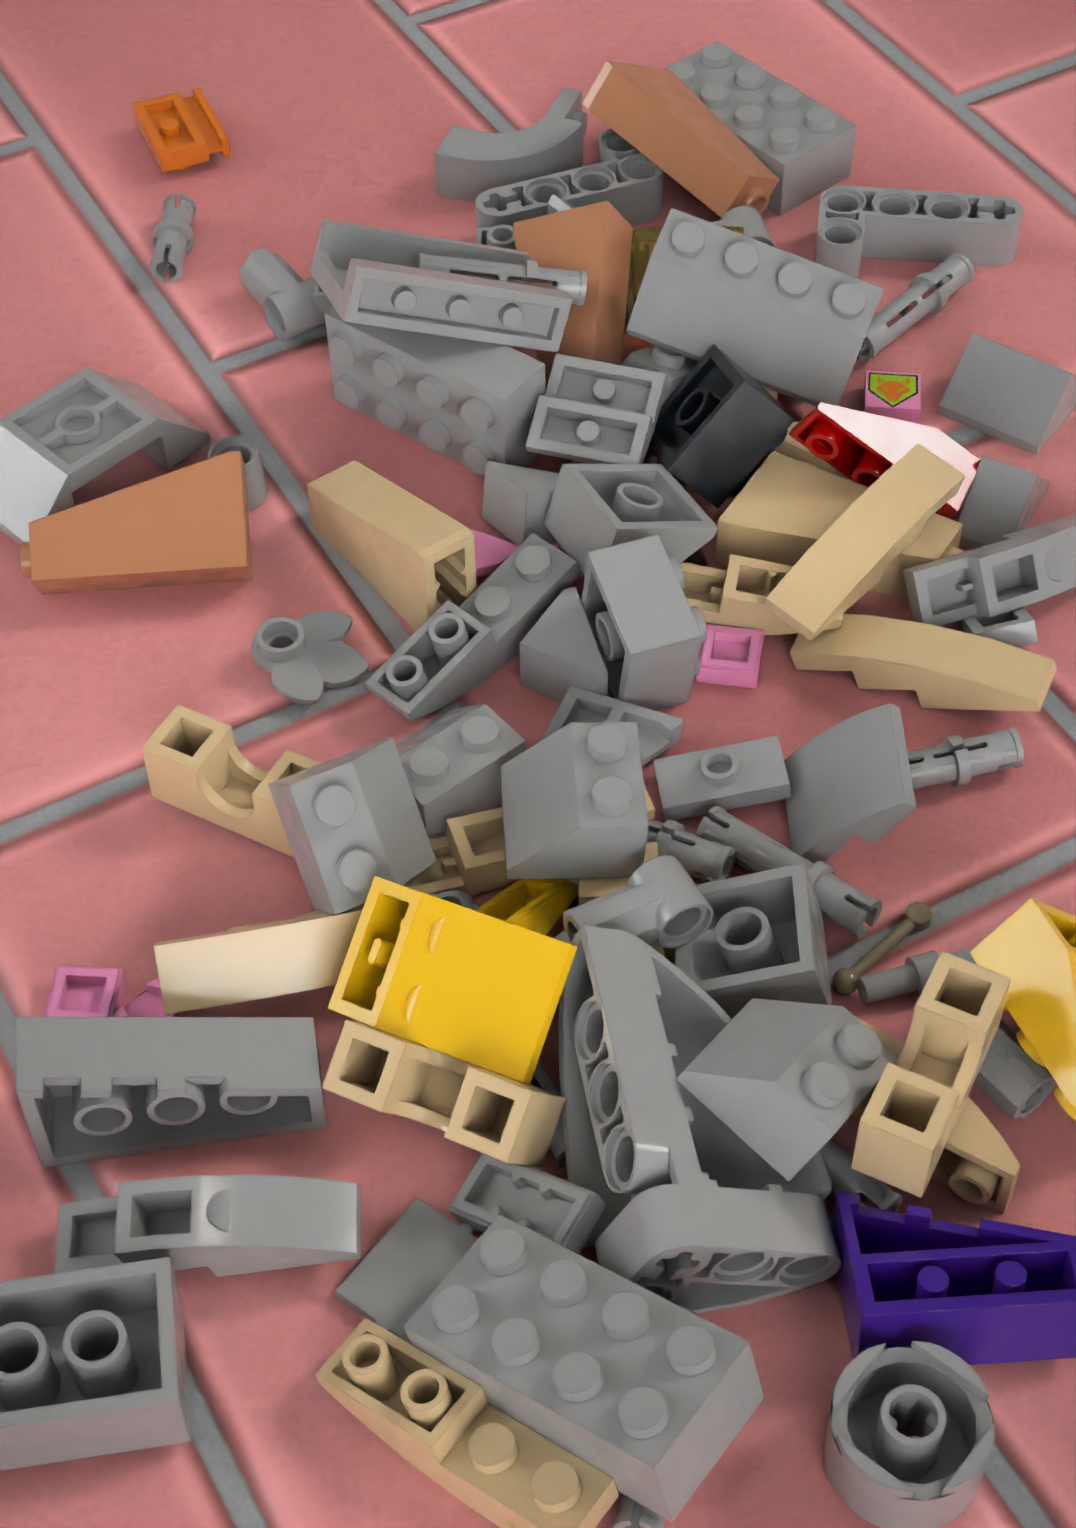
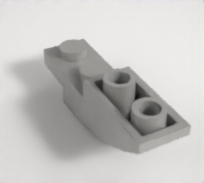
M1076 514L999 536L1000 542L904 569L903 573L912 620L914 622L942 626L976 615L993 617L1042 601L1076 587Z
M532 533L459 607L447 600L364 683L366 689L410 721L432 713L460 698L520 653L519 643L540 619L541 614L553 603L563 589L568 588L580 576L577 561Z
M243 1174L198 1175L118 1183V1196L59 1204L54 1273L170 1257L174 1271L208 1267L217 1277L361 1259V1188L357 1183L322 1178Z

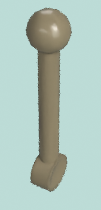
M920 902L908 905L904 921L850 969L842 968L836 971L832 977L833 988L843 995L855 992L858 977L864 975L910 932L924 931L930 926L932 918L931 908Z

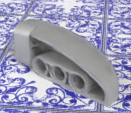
M583 925L569 943L578 948L559 999L560 1094L566 1098L562 1109V1126L568 1181L597 1193L607 1205L583 1246L596 1249L600 1266L676 1305L691 1309L695 1313L752 1304L812 1286L832 1277L841 1268V1259L823 1201L831 1192L832 1181L820 1150L788 1182L676 1080L732 1019L712 997L642 939L623 930Z

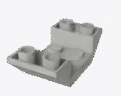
M86 367L0 419V530L19 545L21 542H28L29 522L74 507L72 492L132 454L141 450L168 470L209 444V433L138 383Z

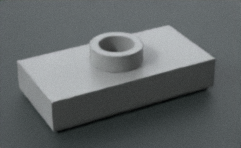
M778 735L653 760L665 822L667 820L674 821L709 814V810L715 806L731 810L791 798L790 782Z
M482 1153L447 1210L459 1222L468 1223L472 1228L485 1232L500 1214L579 1254L607 1205L597 1193L534 1167L506 1163Z

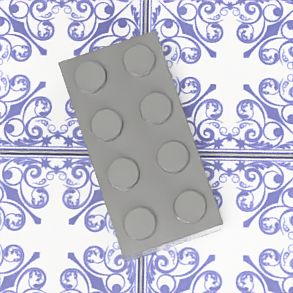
M716 41L664 68L671 70L780 179L771 193L770 201L767 205V208L781 216L851 176L856 125L764 70L761 66L754 64L731 50L728 46Z
M334 307L325 313L334 400L347 408L354 409L382 423L390 430H395L425 445L434 452L445 455L479 475L485 476L488 461L528 467L541 455L526 451L525 445L539 394L545 395V363L507 345L344 322Z
M500 1214L404 1325L411 1345L482 1386L488 1404L614 1478L617 1490L670 1522L675 1520L764 1399L749 1341Z
M170 1257L0 1281V1471L191 1442L183 1303Z

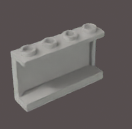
M329 219L322 221L310 273L344 322L558 353L573 300L566 291L517 284L526 283V281L508 279L509 282L495 280L493 277L416 268L419 252L427 255L479 259L523 265L525 259L532 260V257L527 252Z

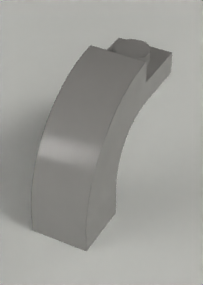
M563 87L546 115L536 124L519 131L489 133L454 125L435 152L437 195L475 202L478 195L492 188L581 167L583 165V138L588 122L587 113L582 112V91Z

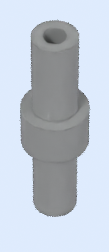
M975 947L949 953L977 964L969 953ZM930 951L910 956L905 959V965L858 977L857 989L862 1002L867 1004L913 992L916 997H920L939 957L938 953Z

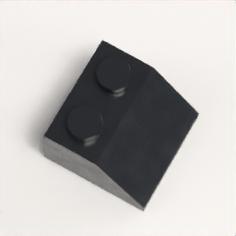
M714 344L661 406L650 445L672 474L719 509L727 498L737 495L744 488L751 470L764 455L772 453L782 444L787 435L788 428L795 420L774 397Z

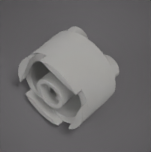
M912 1341L911 1347L885 1349L886 1343L870 1347L857 1355L845 1367L836 1383L824 1439L823 1470L842 1501L858 1516L881 1528H940L960 1516L971 1504L979 1489L995 1439V1425L987 1401L989 1395L976 1371L962 1358L941 1346L929 1342Z

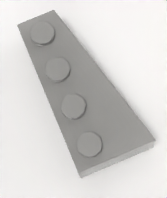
M14 1017L16 1093L42 1168L327 1127L320 1058L313 1017Z

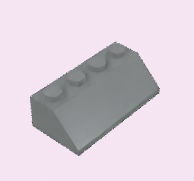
M671 208L650 256L626 328V334L696 361H700L715 344L759 385L813 406H817L820 403L838 406L884 288Z

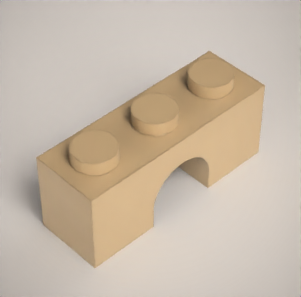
M177 704L141 747L152 797L294 857L268 784L321 763L286 749L269 772L263 771L250 763L238 750L234 741L232 726Z
M941 951L915 1005L911 1027L897 1064L887 1063L859 1121L851 1169L922 1198L999 1028L1011 977Z
M345 1020L322 1085V1089L379 1112L399 1115L445 1131L444 1138L503 1162L536 1167L543 1166L566 1100L563 1096L537 1086L519 1082L378 1030L364 1023Z

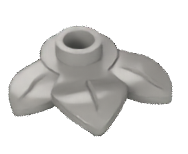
M314 611L306 614L298 621L288 617L269 619L260 625L251 645L255 663L263 670L271 672L273 688L281 696L304 705L319 703L323 696L324 686L329 688L349 686L360 680L369 671V664L358 651L342 641L347 636L352 625V616L344 613Z

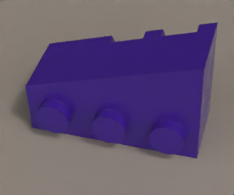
M836 1191L832 1232L841 1259V1268L836 1273L853 1359L870 1347L886 1343L885 1349L911 1347L912 1341L929 1342L941 1346L962 1358L969 1365L1076 1358V1236L982 1218L979 1228L931 1219L932 1209L908 1205L907 1213L903 1214L859 1205L860 1195Z

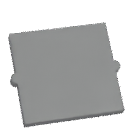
M417 1198L335 1290L336 1298L362 1317H366L411 1344L404 1325L475 1244L478 1238L473 1235L470 1224L462 1223L458 1225Z

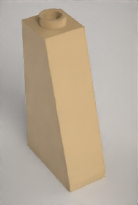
M773 451L718 519L715 562L728 566L730 554L794 566L868 487ZM934 513L926 520L920 536L886 565L880 581L869 591L908 598L903 570L965 552L959 549L963 524Z
M356 460L307 484L312 527L415 631L447 600L459 607L477 589L474 533L467 526Z

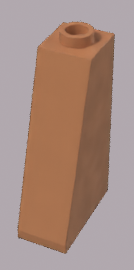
M607 60L582 102L591 113L721 218L729 210L739 206H751L757 209L759 213H762L770 201L771 193L780 181L671 70Z
M608 201L517 221L513 224L516 250L527 252L532 257V260L538 262L539 267L573 271L586 270L587 289L583 306L571 304L558 353L536 349L538 361L545 363V389L547 388L556 353L617 365L622 364L633 227ZM526 281V283H529V284H537V285H543V286H552V284H550V283L527 282V281Z
M229 451L29 522V541L21 542L20 562L23 576L31 577L32 583L41 594L253 580L246 466L241 451Z

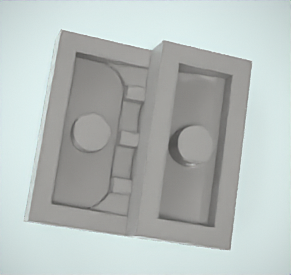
M556 353L545 395L539 394L525 445L526 451L591 464H642L666 391V373Z
M891 703L869 709L828 728L802 745L784 760L791 789V798L786 799L791 850L812 863L826 861L853 836L875 844L916 809L900 707Z

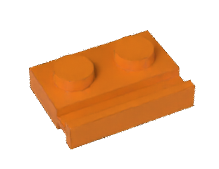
M199 87L192 89V96L181 98L178 92L132 103L135 121L163 173L172 170H185L195 164L210 161V154L221 152L223 157L231 156L229 139Z

